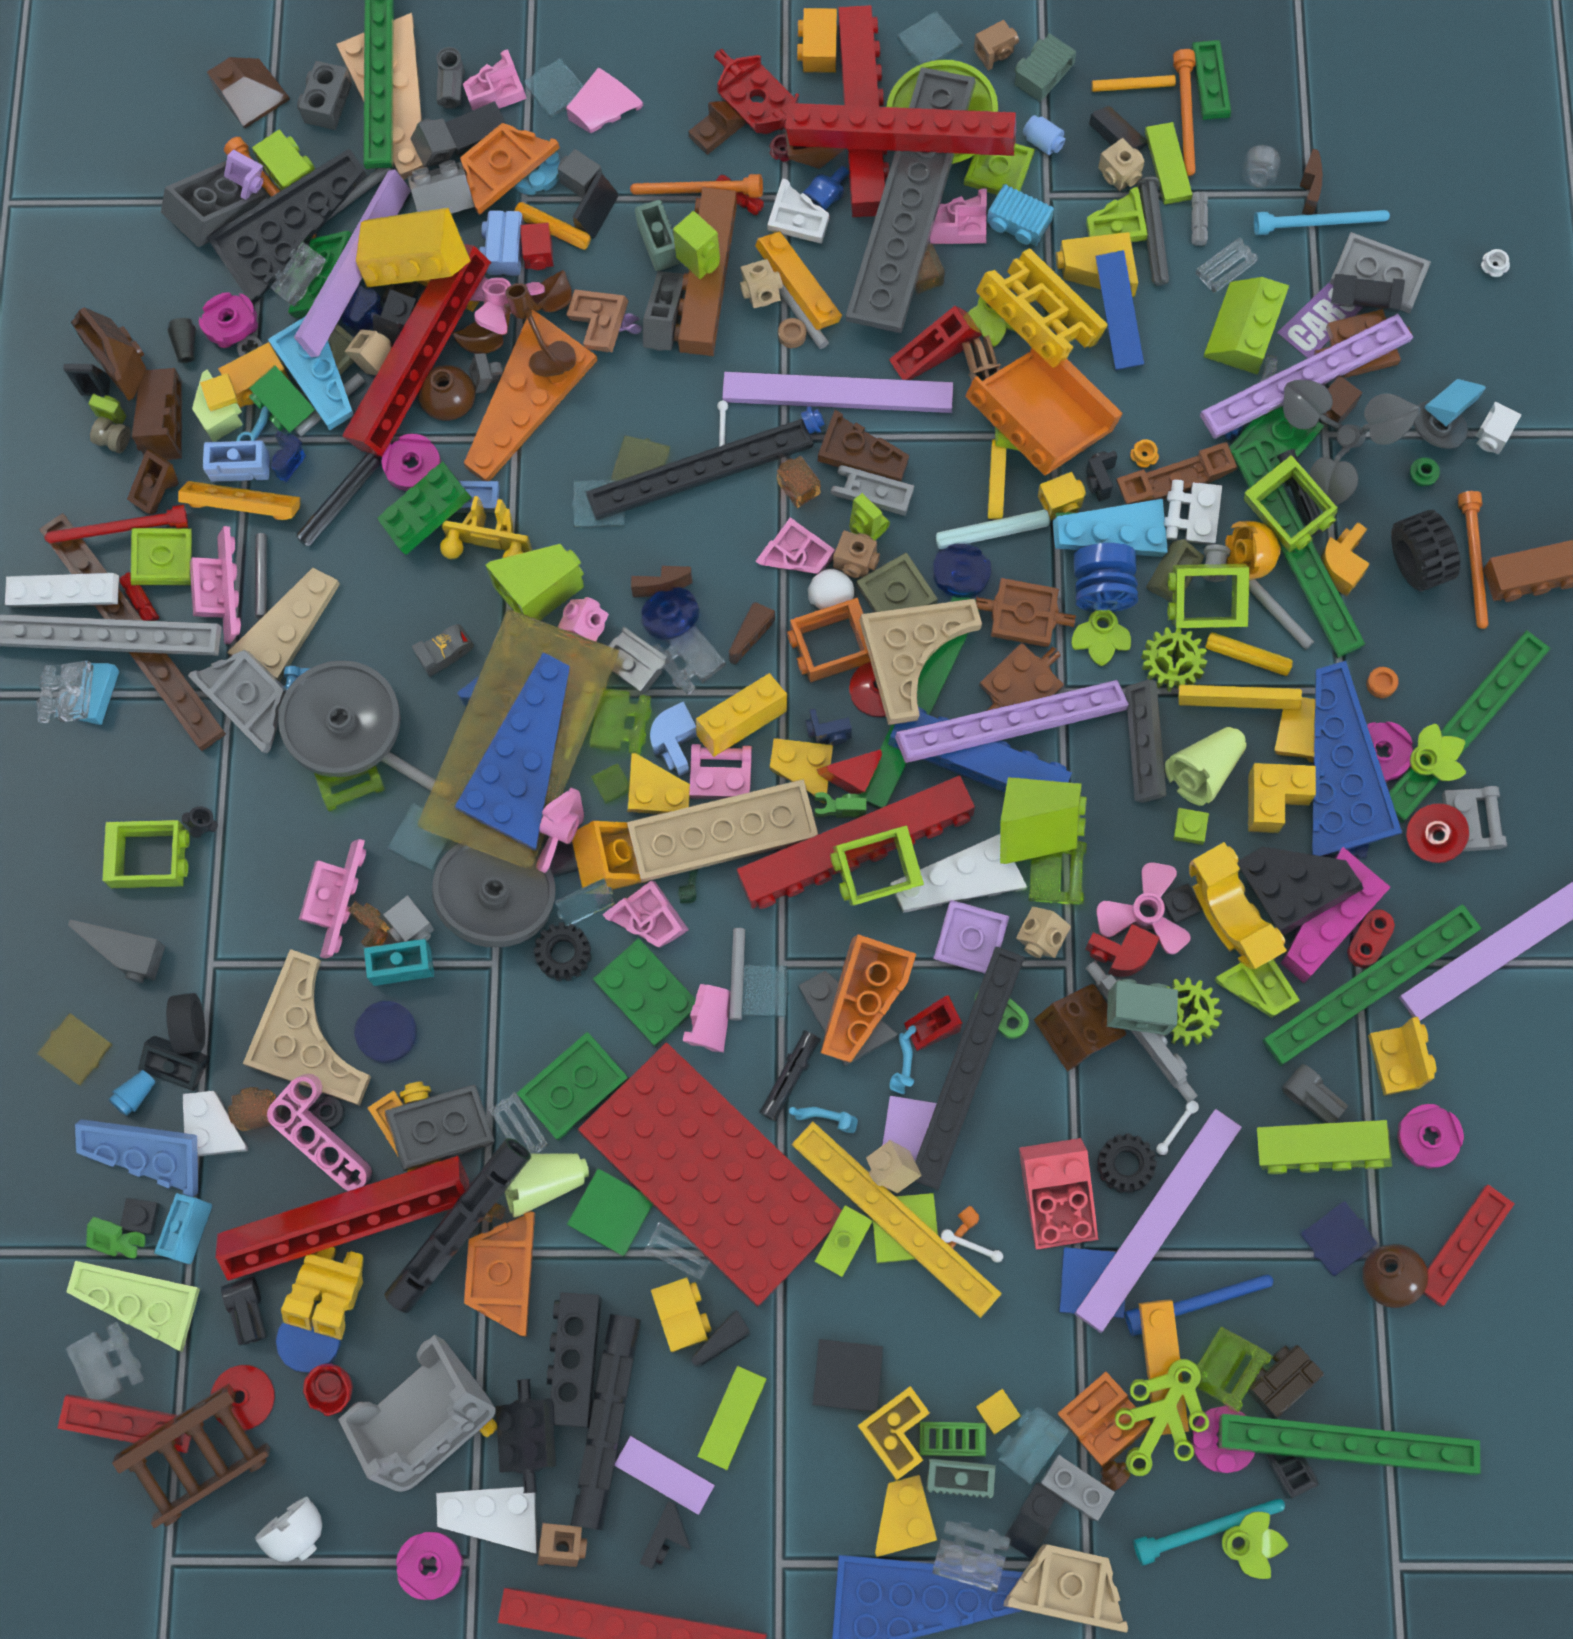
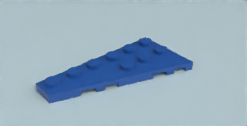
M839 1555L832 1639H912L1023 1611L1003 1605L1004 1600L1024 1572Z

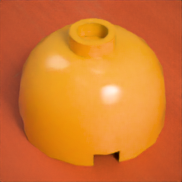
M1239 521L1234 523L1231 527L1235 528L1233 534L1227 535L1225 540V546L1231 550L1226 564L1247 565L1249 567V580L1266 576L1276 566L1281 552V546L1274 531L1264 523L1256 521Z

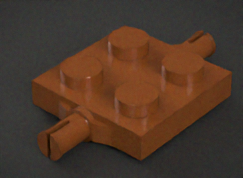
M1383 309L1329 322L1326 329L1330 338V347L1386 320ZM1326 347V348H1322V349H1318V350L1316 349V350L1314 351V355H1316V354H1318V353H1320V352H1322V351H1324V350H1326V349H1328V348H1330V347ZM1397 348L1344 374L1343 378L1398 365L1401 359Z
M1001 578L998 593L994 600L976 597V605L979 610L992 612L991 637L1049 647L1052 631L1056 624L1074 627L1076 615L1059 612L1057 604L1058 588Z
M1021 643L980 682L979 686L990 696L993 703L986 711L1055 695L1064 684L1052 673L1049 666L1061 656L1059 651L1055 653L1056 648L1051 647L1040 658L1035 656Z

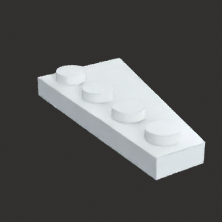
M999 834L921 869L920 872L924 885L894 894L904 913L942 906V904L949 903L950 900L964 902L972 898L991 897L1010 891H1023L1027 889V886L1015 862L1000 864ZM905 877L892 882L891 885L905 882L906 879Z

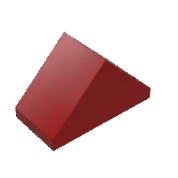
M879 749L816 770L819 776L850 794H860L865 792L882 757V752Z
M949 995L906 1021L904 1025L907 1030L912 1025L916 1027V1032L910 1038L918 1051L960 1032L962 1022Z

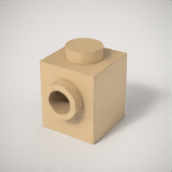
M360 329L345 352L366 374L377 375L392 348V343L387 337L377 333V331Z
M889 1140L866 1157L871 1168L869 1174L872 1180L878 1186H884L896 1193H899L922 1176L911 1152L892 1140Z

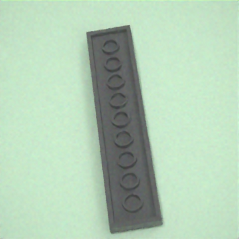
M921 67L909 108L968 110L976 84L975 77ZM895 151L847 309V322L902 333L955 153Z

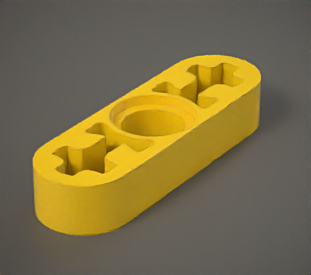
M992 439L988 519L1003 518L1006 448L995 446V439Z

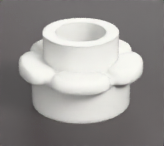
M1494 249L1486 253L1481 263L1482 270L1492 277L1502 276L1510 267L1507 253L1500 249Z

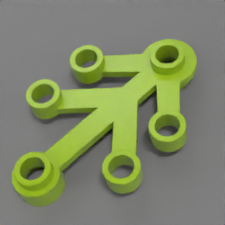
M1180 1359L1171 1364L1167 1374L1148 1380L1136 1379L1131 1383L1130 1393L1137 1401L1146 1400L1150 1392L1170 1388L1162 1400L1132 1409L1121 1408L1115 1414L1116 1425L1123 1430L1131 1429L1135 1422L1155 1417L1140 1447L1132 1448L1126 1455L1127 1469L1133 1475L1144 1476L1150 1472L1152 1468L1151 1454L1167 1423L1175 1443L1173 1449L1177 1459L1188 1461L1193 1457L1194 1448L1192 1443L1187 1440L1176 1406L1183 1394L1190 1411L1188 1421L1192 1430L1203 1432L1208 1428V1416L1202 1411L1195 1390L1200 1383L1201 1375L1199 1368L1194 1362ZM1182 1371L1190 1373V1379L1186 1382L1178 1379V1375ZM1135 1386H1145L1146 1392L1143 1395L1135 1394ZM1122 1414H1128L1131 1416V1421L1127 1424H1122L1119 1421V1417ZM1196 1416H1202L1205 1422L1201 1426H1195L1193 1419ZM1181 1445H1187L1190 1451L1186 1455H1181L1178 1453V1448ZM1137 1458L1144 1459L1146 1462L1143 1468H1136L1133 1465L1134 1460Z

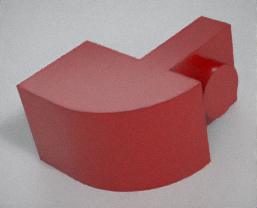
M1131 924L1122 945L1093 932L1085 950L1089 951L1090 956L1097 961L1106 963L1108 960L1113 963L1108 974L1117 977H1127L1138 973L1145 967L1160 937Z

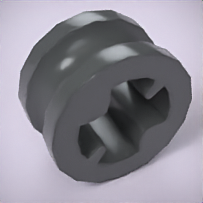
M247 336L238 343L237 351L241 357L247 354L246 351H250L252 346H255L257 349L263 344L257 337Z

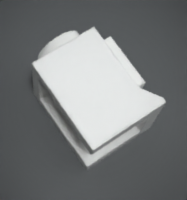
M1495 402L1476 434V437L1479 438L1476 444L1487 452H1494L1499 455L1521 414Z

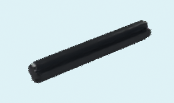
M367 453L296 535L301 543L306 546L311 545L379 467L380 461L372 453Z

